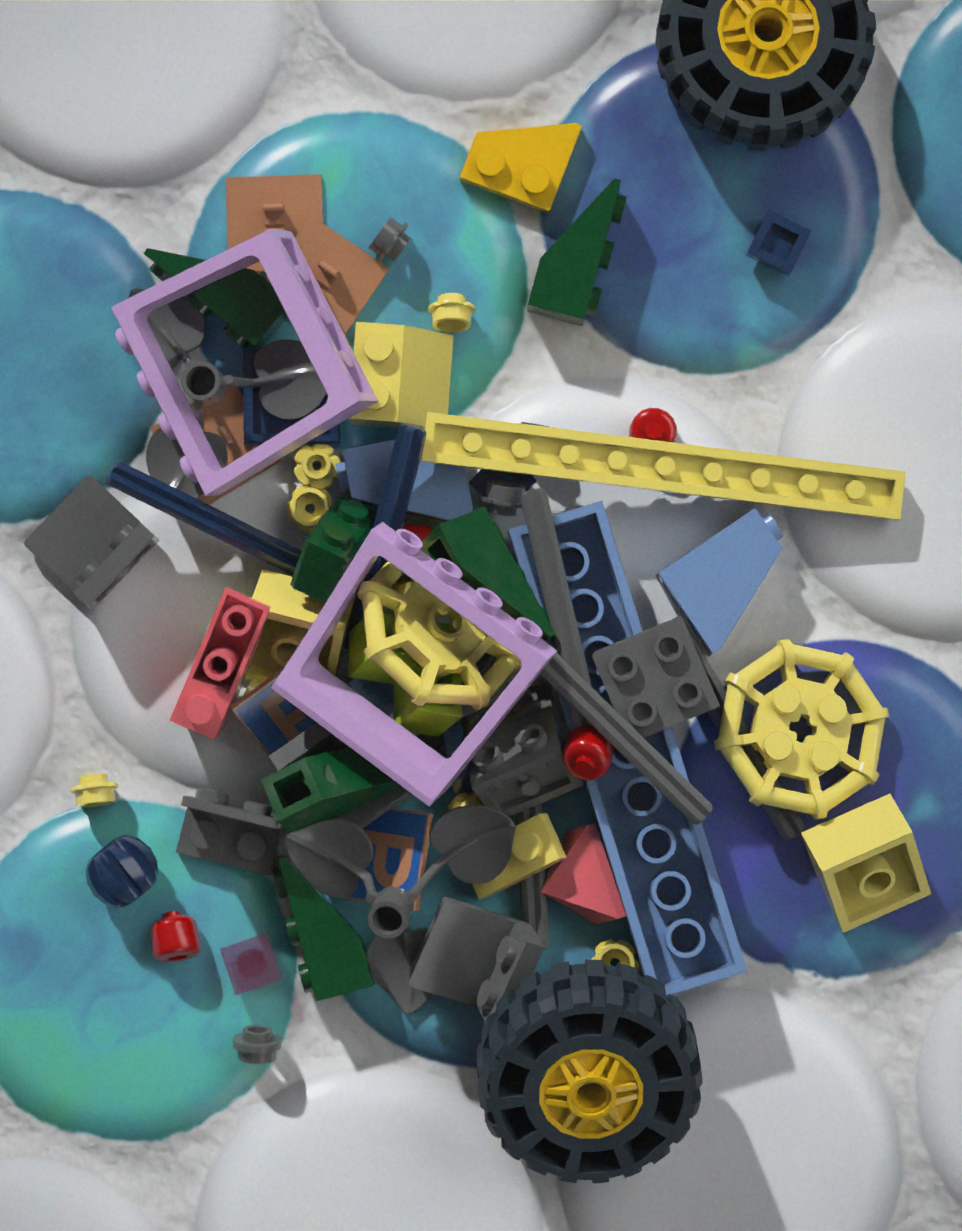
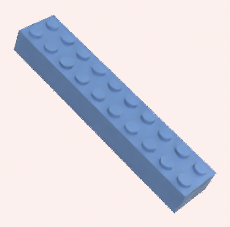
M599 501L553 515L552 517L591 686L613 707L592 654L597 650L643 631L603 501ZM527 524L508 529V535L517 564L524 571L526 582L539 605L546 611ZM552 637L546 643L555 649ZM556 690L570 733L574 726L568 702ZM669 727L645 737L644 739L689 782L673 728ZM614 747L608 771L601 778L584 780L644 977L650 975L664 984L667 996L747 972L702 822L698 825L693 824Z

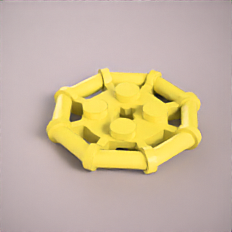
M389 561L369 581L361 583L358 597L363 603L367 648L363 652L368 661L374 660L411 696L413 704L420 707L425 703L470 705L478 710L488 706L493 693L515 669L521 668V661L516 655L413 579L414 584L405 594L391 589L390 587L404 572ZM383 606L394 610L395 617L392 621L394 635L387 638ZM447 616L452 622L449 625L452 634L440 630L436 625L435 617L441 619ZM400 647L403 648L423 668L421 676L419 677L392 650ZM484 653L496 657V662L481 676L475 663ZM451 673L460 674L465 685L434 684L436 675L448 676Z
M790 639L778 640L775 648L736 674L729 673L724 683L727 686L718 739L714 740L715 750L722 752L751 796L749 801L758 807L761 804L811 814L816 820L827 817L828 811L866 785H874L880 775L876 770L885 719L889 718L888 708L881 706L853 664L854 657L847 652L840 655L792 644ZM795 664L829 671V674L823 683L797 678ZM780 668L783 683L765 695L754 689V684ZM840 679L862 713L850 715L845 701L836 695L834 688ZM744 700L754 706L750 733L738 735ZM800 717L805 718L807 725L812 728V735L806 736L803 743L796 741V732L789 730L790 722H798ZM865 723L859 760H856L847 753L851 727ZM752 745L755 751L759 750L765 760L763 763L767 768L763 777L760 776L741 746ZM838 764L850 772L826 790H821L818 777L832 769L835 765ZM778 776L802 780L805 784L806 794L773 787L774 782Z

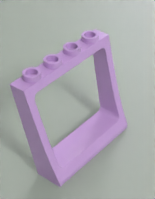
M269 229L111 307L120 325V328L115 332L116 339L127 354L135 355L142 369L137 373L138 383L149 397H156L164 412L158 417L160 427L168 438L178 440L185 454L180 459L181 468L191 482H199L205 496H218L298 447L378 402L291 231ZM260 261L327 392L328 400L321 408L222 468L148 323V316L150 312Z
M381 522L371 529L312 626L271 688L430 807L447 791L548 664L557 650L541 639L542 630L533 621L524 617H519L515 620L501 610L502 601L495 593L486 588L474 590L460 579L462 571L456 564L444 558H439L435 561L420 550L423 546L422 541L414 533L405 529L394 531L384 522ZM378 556L385 558L516 655L521 661V669L450 758L441 756L319 663L318 656Z

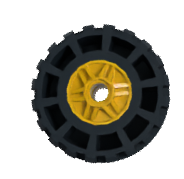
M663 0L655 39V46L658 51V70L661 79H665L669 87L668 95L676 108L683 107L690 115L688 121L700 131L707 128L718 134L716 137L717 141L730 146L733 141L748 144V150L765 151L767 145H779L781 149L798 145L799 141L808 136L814 138L826 131L829 125L837 118H841L852 104L865 81L875 51L873 35L876 31L875 13L869 10L868 0ZM756 34H767L770 37H772L774 41H762L757 37Z
M585 960V964L569 965L568 961L552 965L551 970L543 974H539L537 971L520 981L521 987L518 990L514 991L511 989L496 1003L497 1014L492 1013L487 1017L481 1030L482 1042L477 1048L478 1094L480 1107L484 1109L485 1123L489 1131L496 1138H501V1147L512 1158L518 1161L522 1158L526 1161L527 1168L544 1176L547 1173L556 1175L560 1181L577 1183V1180H592L593 1184L609 1182V1178L621 1175L627 1178L640 1173L642 1167L650 1162L655 1164L670 1153L669 1146L673 1142L678 1144L682 1141L691 1128L689 1118H693L698 1113L700 1106V1086L703 1084L702 1070L693 1024L687 1020L686 1010L679 999L671 994L666 996L664 984L650 975H646L643 978L637 975L636 968L617 963L615 967L604 965L603 960Z

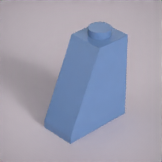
M395 439L342 450L344 462L336 464L341 492L350 491L352 500L378 507ZM427 462L419 463L407 510L408 515L445 523L473 511L465 467Z
M756 508L656 575L709 656L722 648L783 549L778 542L783 537L780 528L769 513L761 516Z

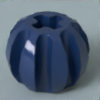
M129 835L119 836L109 842L88 861L86 866L87 884L93 895L105 905L115 908L126 907L133 903L155 884L158 877L157 859L151 848L140 839Z

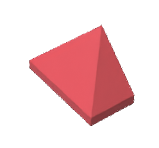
M596 823L567 831L561 842L567 858L551 865L540 892L595 924L625 917L626 914Z

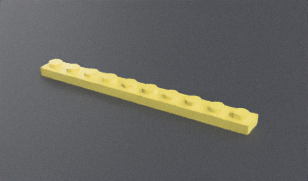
M432 412L425 413L423 429L426 430L427 436L420 462L890 520L901 519L906 471Z

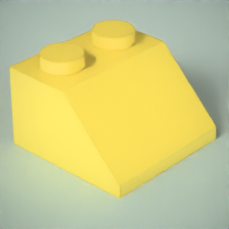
M356 322L354 354L378 402L350 417L351 425L399 428L401 424L407 423L424 428L426 412L448 414L454 336L406 325Z
M264 569L261 571L252 598L271 606L245 679L251 680L254 677L264 682L285 667L325 605L324 602L293 589L290 585L292 576ZM356 594L318 656L321 666L336 677Z
M891 794L868 802L861 807L801 832L812 866L843 933L931 895L913 832Z

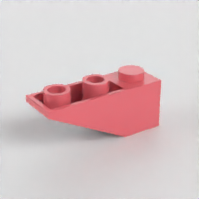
M225 587L169 721L212 740L217 738L224 730L232 712L230 706L236 702L243 686L271 606Z

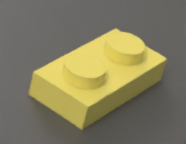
M538 814L516 826L511 856L505 869L500 875L489 882L482 884L472 883L478 899H486L567 858L548 814Z

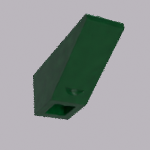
M614 178L540 258L527 312L583 326L586 314L596 315L603 289L594 286L598 268L608 270L615 242L606 240L610 222L620 224L627 196L618 194L621 180Z
M147 248L143 253L154 262L149 270L161 281H165L206 261ZM247 268L195 290L185 299L205 317L208 318L214 312L228 323L224 327L223 332L243 348H246L249 343L262 348L287 318V314L270 280L260 272Z
M485 507L438 525L422 541L423 546L421 550L435 561L439 558H444L456 564L462 571L460 579L474 590L486 588L495 593L502 601L500 609L515 620L519 617H524L537 624L542 630L541 638L545 642L556 635L549 622L547 612L539 605L526 582L524 571L516 564L503 541L500 528L492 521Z
M349 746L303 758L260 779L277 821L288 833L305 828L324 819L339 818L402 787Z
M288 856L278 859L281 869L273 870V877L279 898L288 897L293 916L286 917L285 921L292 946L301 944L306 963L298 965V970L304 992L314 991L317 1002L374 986L375 982L369 962H367V953L362 936L333 904L305 879Z

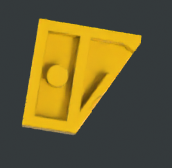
M568 123L477 132L460 174V181L549 214L582 130V125Z

